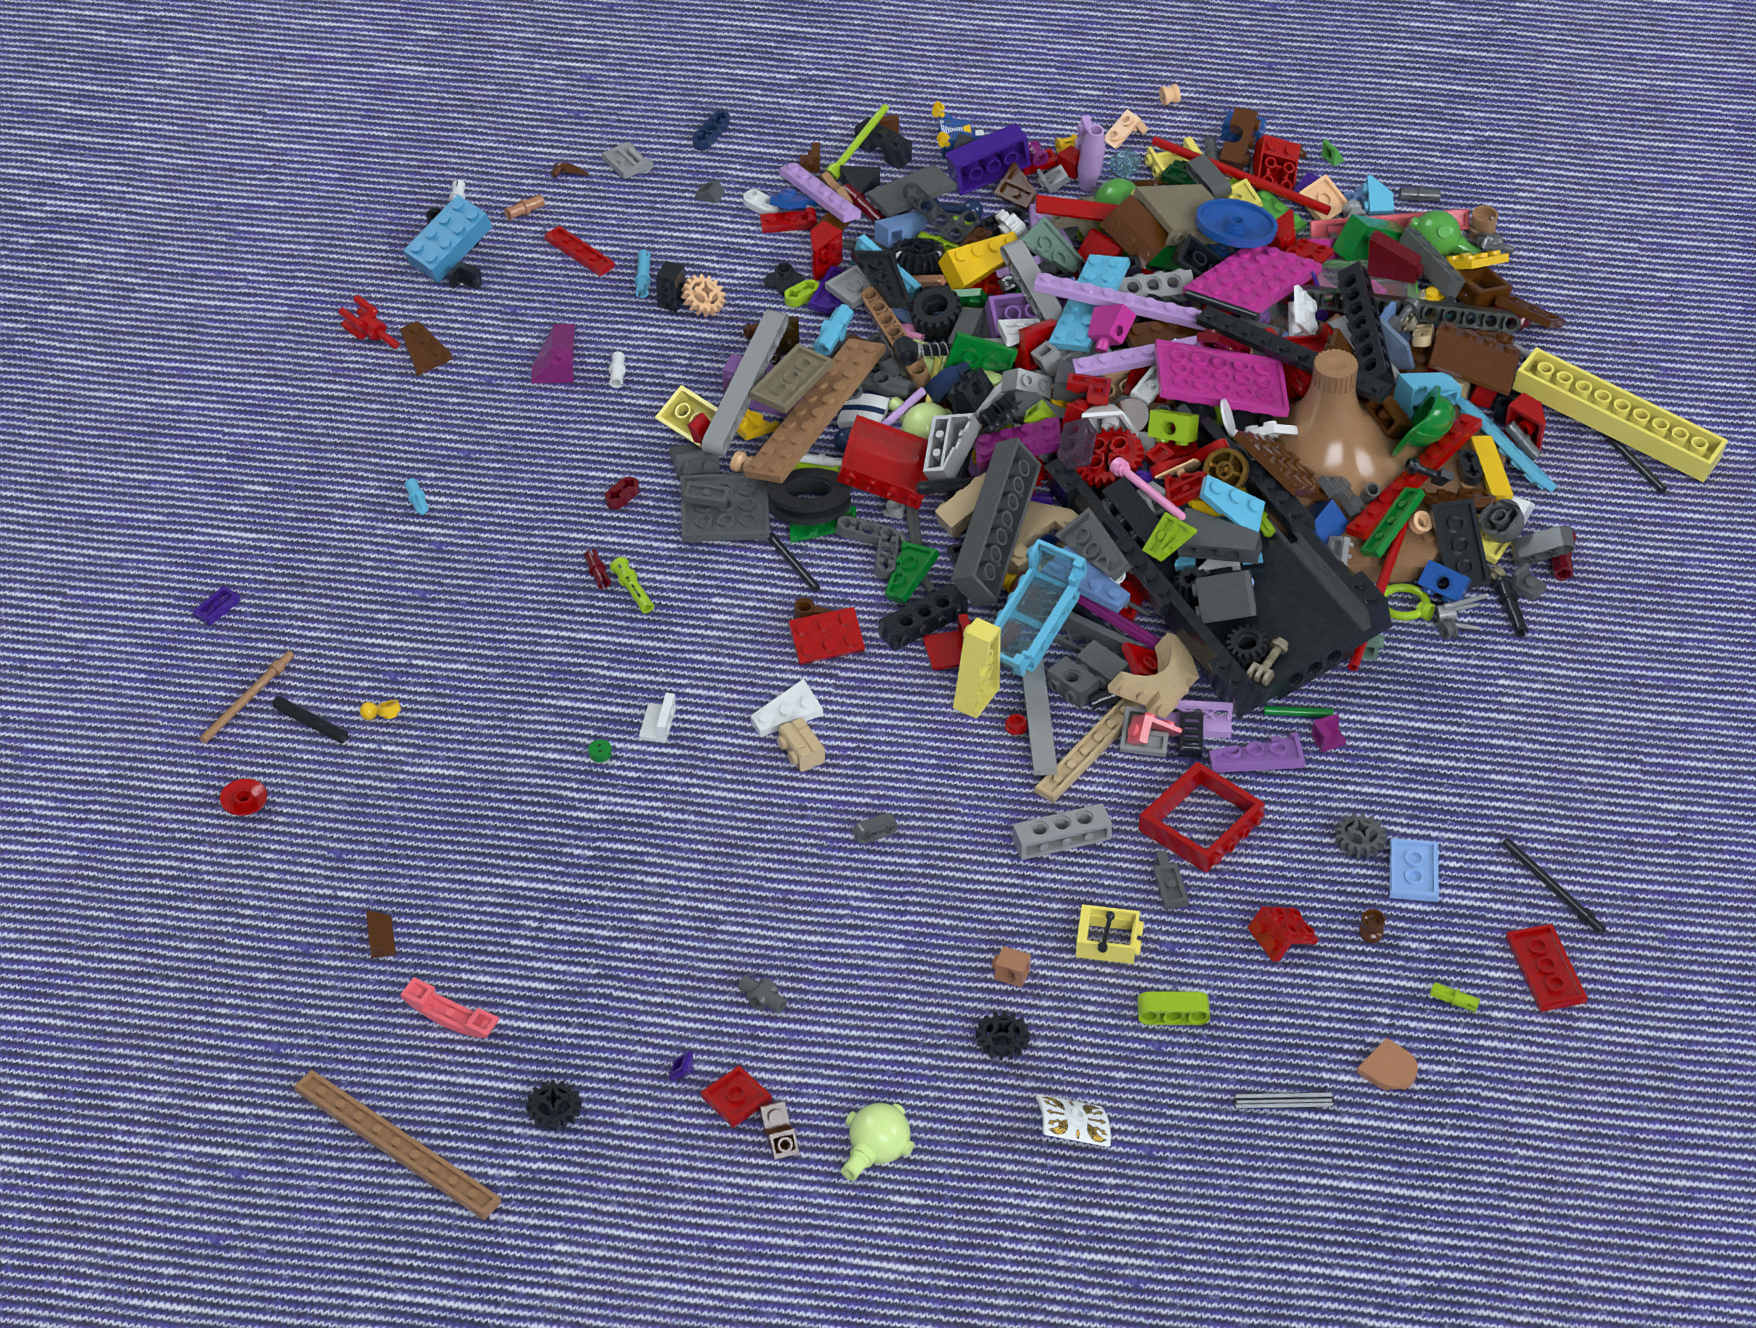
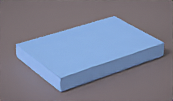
M1390 838L1389 898L1438 902V842Z

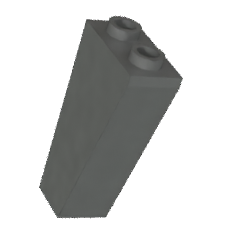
M1185 508L1186 518L1182 521L1198 531L1177 549L1179 557L1258 564L1262 549L1260 532L1191 508Z

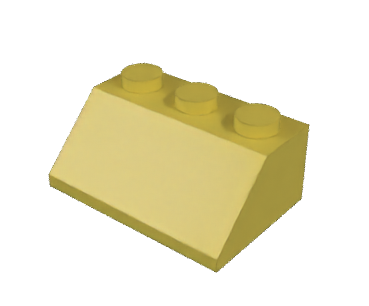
M681 385L655 418L701 448L700 443L693 441L687 424L699 413H704L711 422L718 408Z

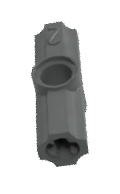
M881 370L877 373L870 371L861 384L862 389L878 392L879 396L887 398L897 396L905 399L914 394L917 387L915 381L894 377L887 370Z

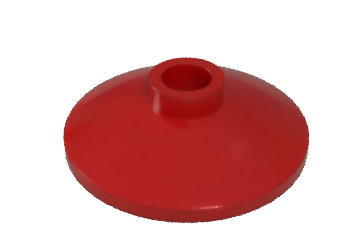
M254 779L235 780L226 785L220 794L222 808L236 816L253 814L259 811L267 801L265 786Z

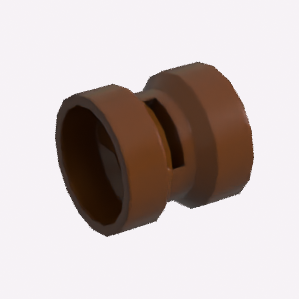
M1368 909L1362 913L1359 935L1362 940L1376 943L1382 939L1386 921L1383 912L1377 909Z

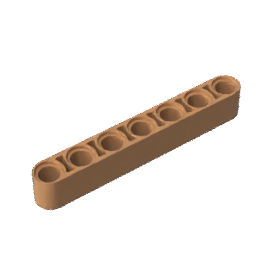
M868 287L861 294L866 311L894 352V341L899 337L908 335L892 309L888 307L876 289ZM923 358L917 359L914 364L909 366L901 365L911 381H915L916 389L920 387L924 389L930 381V374Z

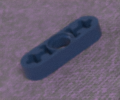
M722 110L714 112L693 135V148L699 151L707 150L729 127V113Z

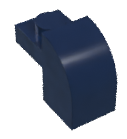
M966 361L954 367L953 365L947 367L926 384L924 389L933 403L939 404L948 399L947 395L952 390V385L959 381L962 377L961 374L966 369L970 368Z

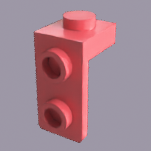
M1143 712V715L1133 716L1128 728L1127 743L1132 745L1147 744L1150 728L1160 732H1167L1169 735L1181 734L1182 729L1176 727L1172 721L1159 720L1155 714Z

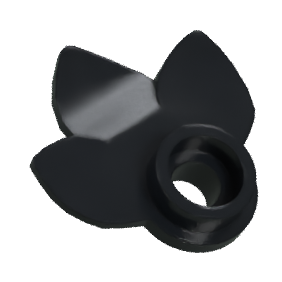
M780 263L773 273L765 277L764 286L776 287L777 291L784 295L787 289L805 281V278L801 273L795 272L791 264Z

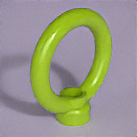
M1407 583L1387 586L1384 594L1386 598L1393 593L1407 592L1416 595L1421 600L1416 610L1402 612L1389 607L1392 619L1408 621L1421 617V619L1426 621L1431 620L1435 612V605L1430 603L1428 594L1421 591L1420 587Z

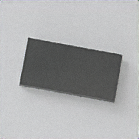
M933 164L867 192V199L889 218L914 207L903 196L902 191L907 183H916L932 199L955 190L956 183ZM916 187L914 189L908 188L909 194L907 196H914L917 199L914 203L917 205L918 201L925 195L918 196L915 192Z

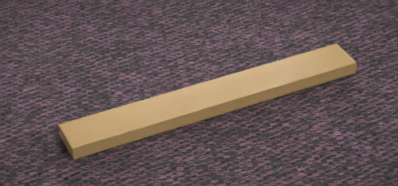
M1121 698L1057 764V775H1046L1035 786L1034 793L1054 803L1122 733L1125 707L1140 708V704Z

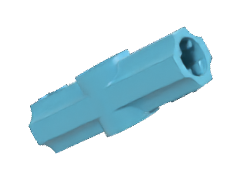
M841 304V306L836 307L830 319L823 321L820 335L813 345V351L824 356L830 355L837 342L844 340L847 326L853 318V310L848 305Z

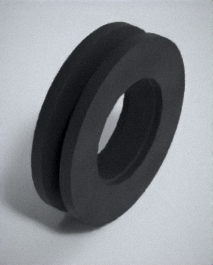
M822 468L792 470L782 484L770 482L768 485L769 511L777 519L791 524L816 525L838 519L849 511L851 507V486L836 481L838 472ZM811 493L825 495L815 499L795 498V496Z

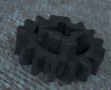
M1003 1010L1002 1015H998L994 1011L993 1017L990 1018L985 1015L984 1022H978V1029H976L977 1046L982 1047L983 1054L990 1052L991 1059L998 1055L1000 1061H1003L1004 1056H1008L1012 1060L1014 1053L1021 1056L1022 1049L1027 1050L1028 1042H1030L1029 1025L1024 1024L1023 1017L1016 1019V1013L1014 1012L1008 1016L1005 1010Z
M551 1080L550 1085L542 1082L541 1089L534 1087L533 1094H528L526 1109L529 1120H534L536 1127L543 1124V1130L545 1131L549 1126L553 1127L554 1131H557L558 1126L567 1129V1122L574 1124L575 1117H580L581 1115L580 1108H582L579 1091H574L572 1084L565 1087L563 1080L559 1085L555 1084L554 1080Z

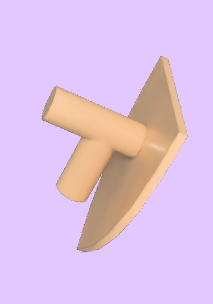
M1191 459L1156 475L1155 478L1164 479V476L1168 474L1175 478L1180 477L1181 473H1192L1200 467L1201 462L1198 459Z

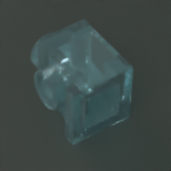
M1130 148L1111 157L1110 173L1117 178L1127 179L1129 175L1138 171V164L1141 163L1140 155Z

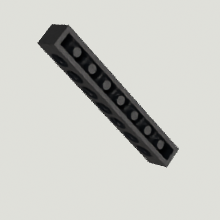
M1357 261L1337 272L1339 279L1337 285L1342 292L1340 299L1345 306L1343 312L1349 321L1347 327L1352 334L1350 341L1355 348L1353 354L1358 361L1359 371L1389 383L1394 387L1396 386V381L1370 275L1361 262Z

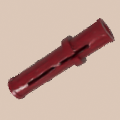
M848 183L843 186L852 199L853 205L861 210L874 224L875 221L886 218L865 199L863 193L858 192L851 184Z

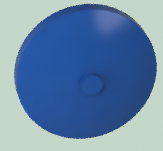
M1219 198L1206 201L1198 207L1195 217L1196 226L1204 235L1221 244L1238 248H1258L1268 245L1275 239L1278 229L1276 219L1267 210L1253 203L1238 199Z

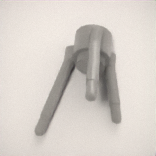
M1486 593L1436 606L1438 623L1449 618L1456 620L1457 611L1478 607V603L1471 602L1488 598L1489 594ZM1455 622L1458 628L1480 629L1479 626Z

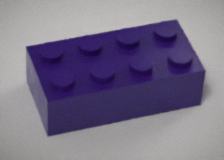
M1017 123L945 153L949 178L956 183V191L960 196L1003 178L1013 162L1017 163L1020 170L1031 166L1027 136Z

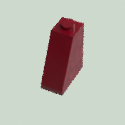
M1374 231L1369 240L1367 271L1370 276L1412 284L1416 283L1418 277H1422L1424 265L1421 264V255L1381 231Z

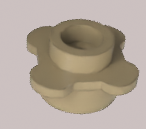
M1412 313L1402 323L1401 333L1409 334L1416 327L1418 321Z

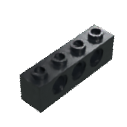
M951 583L879 619V636L893 651H896L957 620L958 615L966 614L968 598Z

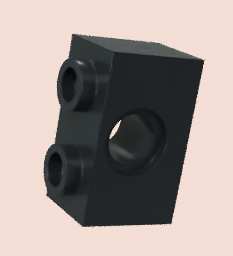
M665 261L657 273V304L659 308L677 312L684 299L681 298L683 294L681 289L685 284V265Z
M982 367L966 369L961 374L962 377L959 381L952 385V390L947 397L958 414L975 413L995 388Z

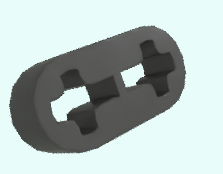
M886 813L859 822L854 826L852 832L858 843L866 844L892 835L898 829V823L892 814Z

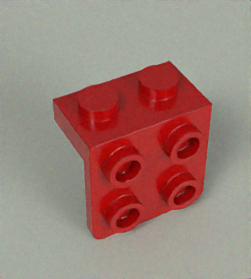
M1298 239L1284 252L1295 253L1299 257L1313 259L1315 262L1323 264L1334 254V249L1309 241L1308 239ZM1313 278L1303 285H1315Z
M967 613L958 615L957 631L924 636L923 642L933 670L960 666L964 641L963 633L966 626L972 624Z
M1262 906L1247 927L1272 961H1280L1291 944L1316 945L1319 941L1314 929L1304 921L1300 911L1293 907Z

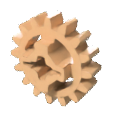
M700 274L698 278L693 275L691 279H687L681 289L683 292L681 298L686 299L684 305L691 306L690 311L695 309L696 315L702 312L704 317H707L709 313L714 316L716 312H720L726 302L724 299L726 293L721 292L723 286L716 285L717 280L711 281V276L704 278L703 274Z

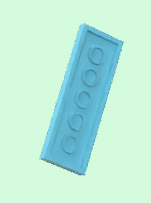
M1090 254L1077 282L1090 283L1094 286L1112 288L1118 291L1130 266L1129 258ZM1068 299L1049 339V343L1057 349L1090 352L1094 341L1088 337V330L1093 309L1098 306Z
M1462 396L1456 400V403L1461 407L1459 410L1461 414H1470L1482 419V427L1479 430L1485 436L1492 435L1498 451L1505 457H1508L1511 460L1510 462L1518 470H1521L1531 483L1536 484L1541 490L1546 488L1551 492L1557 487L1478 407Z

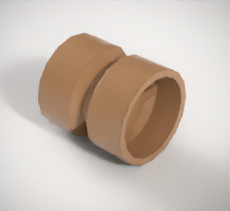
M1484 205L1473 209L1469 238L1476 240L1479 232L1496 233L1498 221L1496 209Z

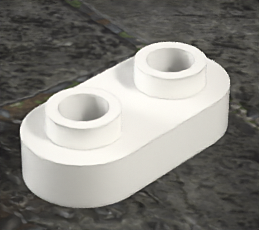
M751 189L744 194V205L759 214L779 212V207L769 205L770 196L756 189Z

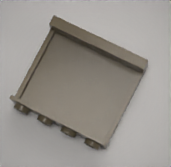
M1202 184L1136 187L1133 196L1151 212L1169 233L1165 242L1166 246L1179 245L1188 234H1191L1203 244L1219 243L1204 235L1195 223L1198 207L1206 201L1215 199Z

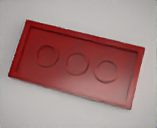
M1552 923L1506 932L1505 938L1540 1012L1587 1003L1588 997Z

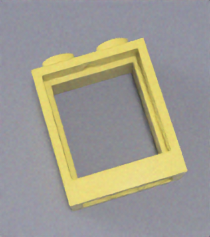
M1082 905L1076 957L1134 964L1135 954L1140 955L1141 940H1137V936H1142L1144 921H1139L1140 911ZM1112 911L1115 913V918L1112 920L1110 928L1132 930L1130 945L1107 943V951L1101 953L1098 951V944L1100 942L1088 940L1090 926L1105 927L1107 922L1106 913Z

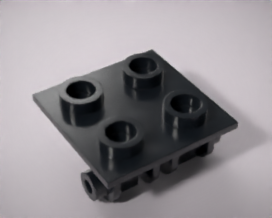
M1013 392L1005 393L1004 396L995 401V405L991 404L990 407L980 413L978 419L982 424L986 423L987 427L979 432L978 435L984 431L989 434L1019 411L1017 406L1023 401L1021 400L1016 403V396Z

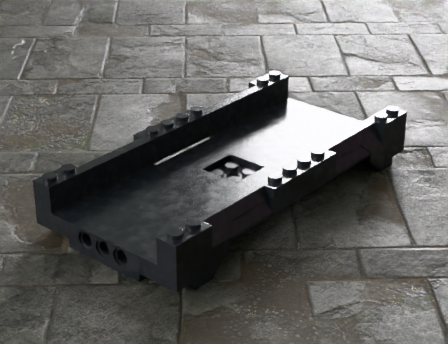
M1175 400L1177 408L1172 411L1199 415L1196 441L1198 450L1216 440L1226 438L1230 449H1235L1244 455L1248 461L1249 475L1241 487H1246V490L1249 489L1256 498L1265 501L1264 507L1295 541L1291 544L1268 518L1276 532L1272 537L1268 538L1259 530L1262 542L1261 554L1263 563L1243 565L1240 562L1241 570L1233 571H1251V577L1254 580L1253 590L1257 615L1204 623L1196 614L1195 606H1199V600L1197 604L1194 601L1188 604L1173 587V577L1178 576V572L1175 570V561L1179 558L1177 549L1162 562L1159 561L1154 564L1102 503L1103 489H1105L1104 484L1099 489H1097L1095 483L1090 487L1088 482H1085L1063 455L1045 465L1044 468L1051 493L1063 508L1072 509L1080 515L1089 507L1095 513L1131 564L1132 568L1126 572L1128 579L1198 660L1216 696L1221 702L1233 703V712L1240 718L1274 697L1279 701L1354 656L1355 648L1392 627L1388 599L1363 571L1355 574L1343 563L1318 535L1313 515L1296 496H1293L1256 459L1252 461L1234 439L1229 436L1227 430L1217 420L1215 407ZM1204 465L1200 466L1196 471L1199 470L1201 472ZM1196 558L1197 568H1199L1207 559ZM1245 624H1250V628H1252L1253 624H1255L1258 629L1260 627L1263 628V631L1267 634L1269 651L1272 650L1271 641L1277 637L1283 638L1289 644L1286 654L1280 653L1270 667L1275 675L1267 686L1261 684V681H1254V676L1250 678L1247 675L1250 664H1247V668H1243L1242 663L1239 665L1228 652L1227 636L1229 634L1232 635L1231 631L1233 629L1238 631V626L1242 625V628H1246ZM1246 642L1242 644L1239 648L1248 650L1252 649L1257 644L1254 642Z

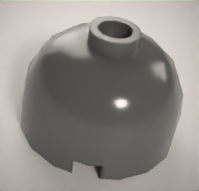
M1511 499L1499 500L1500 503L1495 505L1490 503L1482 510L1479 516L1480 528L1484 535L1493 542L1502 544L1511 542L1521 534L1524 528V515L1519 505Z

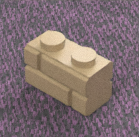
M802 717L778 728V746L781 750H786L792 765L796 764L799 770L803 772L811 769L812 766L815 767L824 763L825 748Z

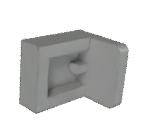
M1061 164L1046 174H1043L1040 168L1037 169L1040 176L1037 178L1042 188L1047 187L1050 194L1071 181Z

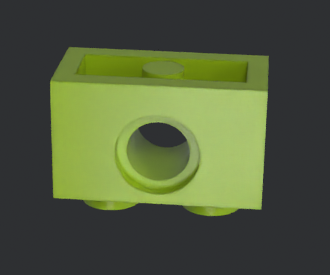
M1164 409L1150 410L1148 437H1154L1156 442L1167 443L1168 440H1173L1176 445L1188 446L1189 442L1197 441L1199 415ZM1172 423L1175 425V432L1171 430Z

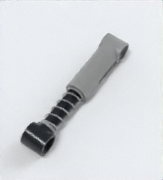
M902 336L894 341L893 349L899 364L909 366L914 364L917 359H924V356H930L931 359L932 356H938L939 359L941 356L947 357L952 345L950 343L953 342L950 341L948 344L945 342L940 344L925 342L922 345L920 342L913 341L908 336ZM983 338L1005 345L1002 338ZM1019 343V344L1012 345V346H1010V347L1020 346V343Z

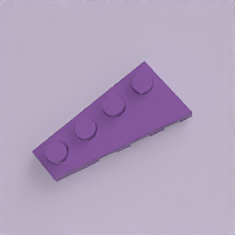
M1298 732L1290 733V737L1282 739L1280 736L1271 737L1269 742L1260 744L1258 741H1252L1246 747L1240 748L1238 745L1209 751L1211 770L1215 773L1305 768V758Z

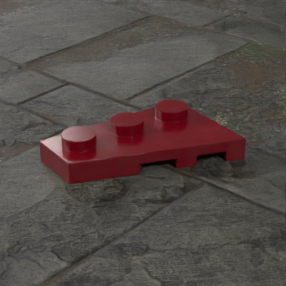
M1205 329L1204 332L1197 333V341L1203 347L1251 353L1250 347L1217 334L1216 330Z

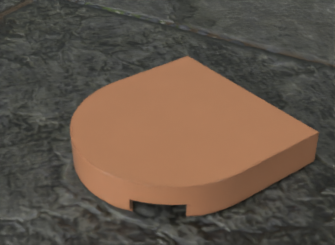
M1388 1038L1357 1068V1074L1387 1091L1390 1089L1404 1090L1409 1088L1416 1080L1418 1065L1414 1056Z

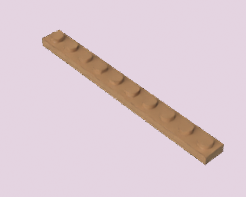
M313 1070L294 1085L296 1093L481 1219L485 1220L501 1204V1197Z

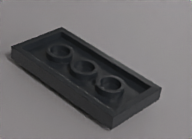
M1469 498L1430 505L1429 510L1441 565L1469 577L1472 581L1468 589L1491 585L1474 499ZM1444 578L1445 587L1448 588L1449 579Z

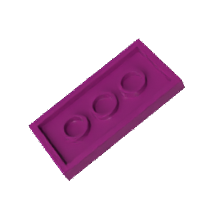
M1059 416L976 437L975 447L979 470L989 467L996 443L1018 437L1034 456L1064 449Z

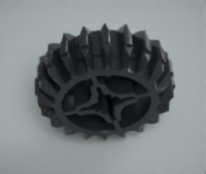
M920 237L904 238L903 240H898L891 247L896 263L909 274H932V272H938L941 269L938 261L945 254L944 246L940 245L939 242H935V240L922 239Z

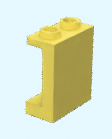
M1192 137L1184 138L1183 147L1202 154ZM1152 146L1147 147V155H1145L1146 165L1152 170L1153 177L1161 180V174L1170 164L1173 165L1175 159L1190 161L1168 151L1155 153Z

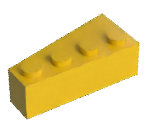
M1015 232L947 250L938 261V264L951 290L970 289L977 282L984 280L991 273L1004 267L1006 263L1001 256L1000 247L1017 240Z

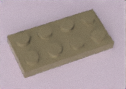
M797 344L749 392L750 398L786 414L833 366V359Z

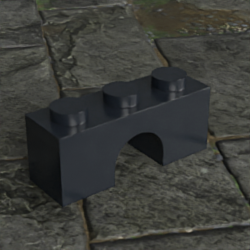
M866 118L855 126V138L870 121V118ZM877 123L859 146V148L868 153L880 147L884 153V162L898 170L912 161V141Z

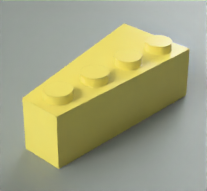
M976 617L971 625L968 624L963 633L964 641L953 709L977 719L1000 689L1001 628Z

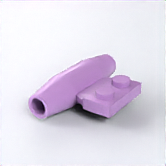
M1090 115L1081 116L1080 124L1077 125L1078 138H1075V147L1080 152L1078 163L1079 187L1081 190L1089 192L1092 191V186L1096 185L1102 171L1105 135L1102 126L1092 125Z

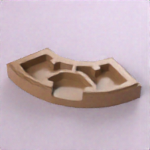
M826 171L818 176L821 182L853 204L845 188L840 186L829 172Z

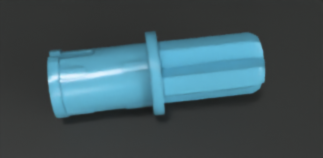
M408 479L405 482V488L409 494L408 500L413 504L417 513L424 515L429 510L425 501V493L420 489L416 479Z

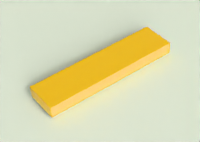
M1492 435L1471 436L1469 442L1472 450L1478 455L1483 472L1482 478L1487 491L1496 496V501L1512 499L1513 492Z

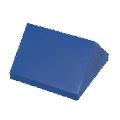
M1333 499L1311 504L1307 509L1314 517L1316 532L1327 545L1329 536H1341L1349 524Z

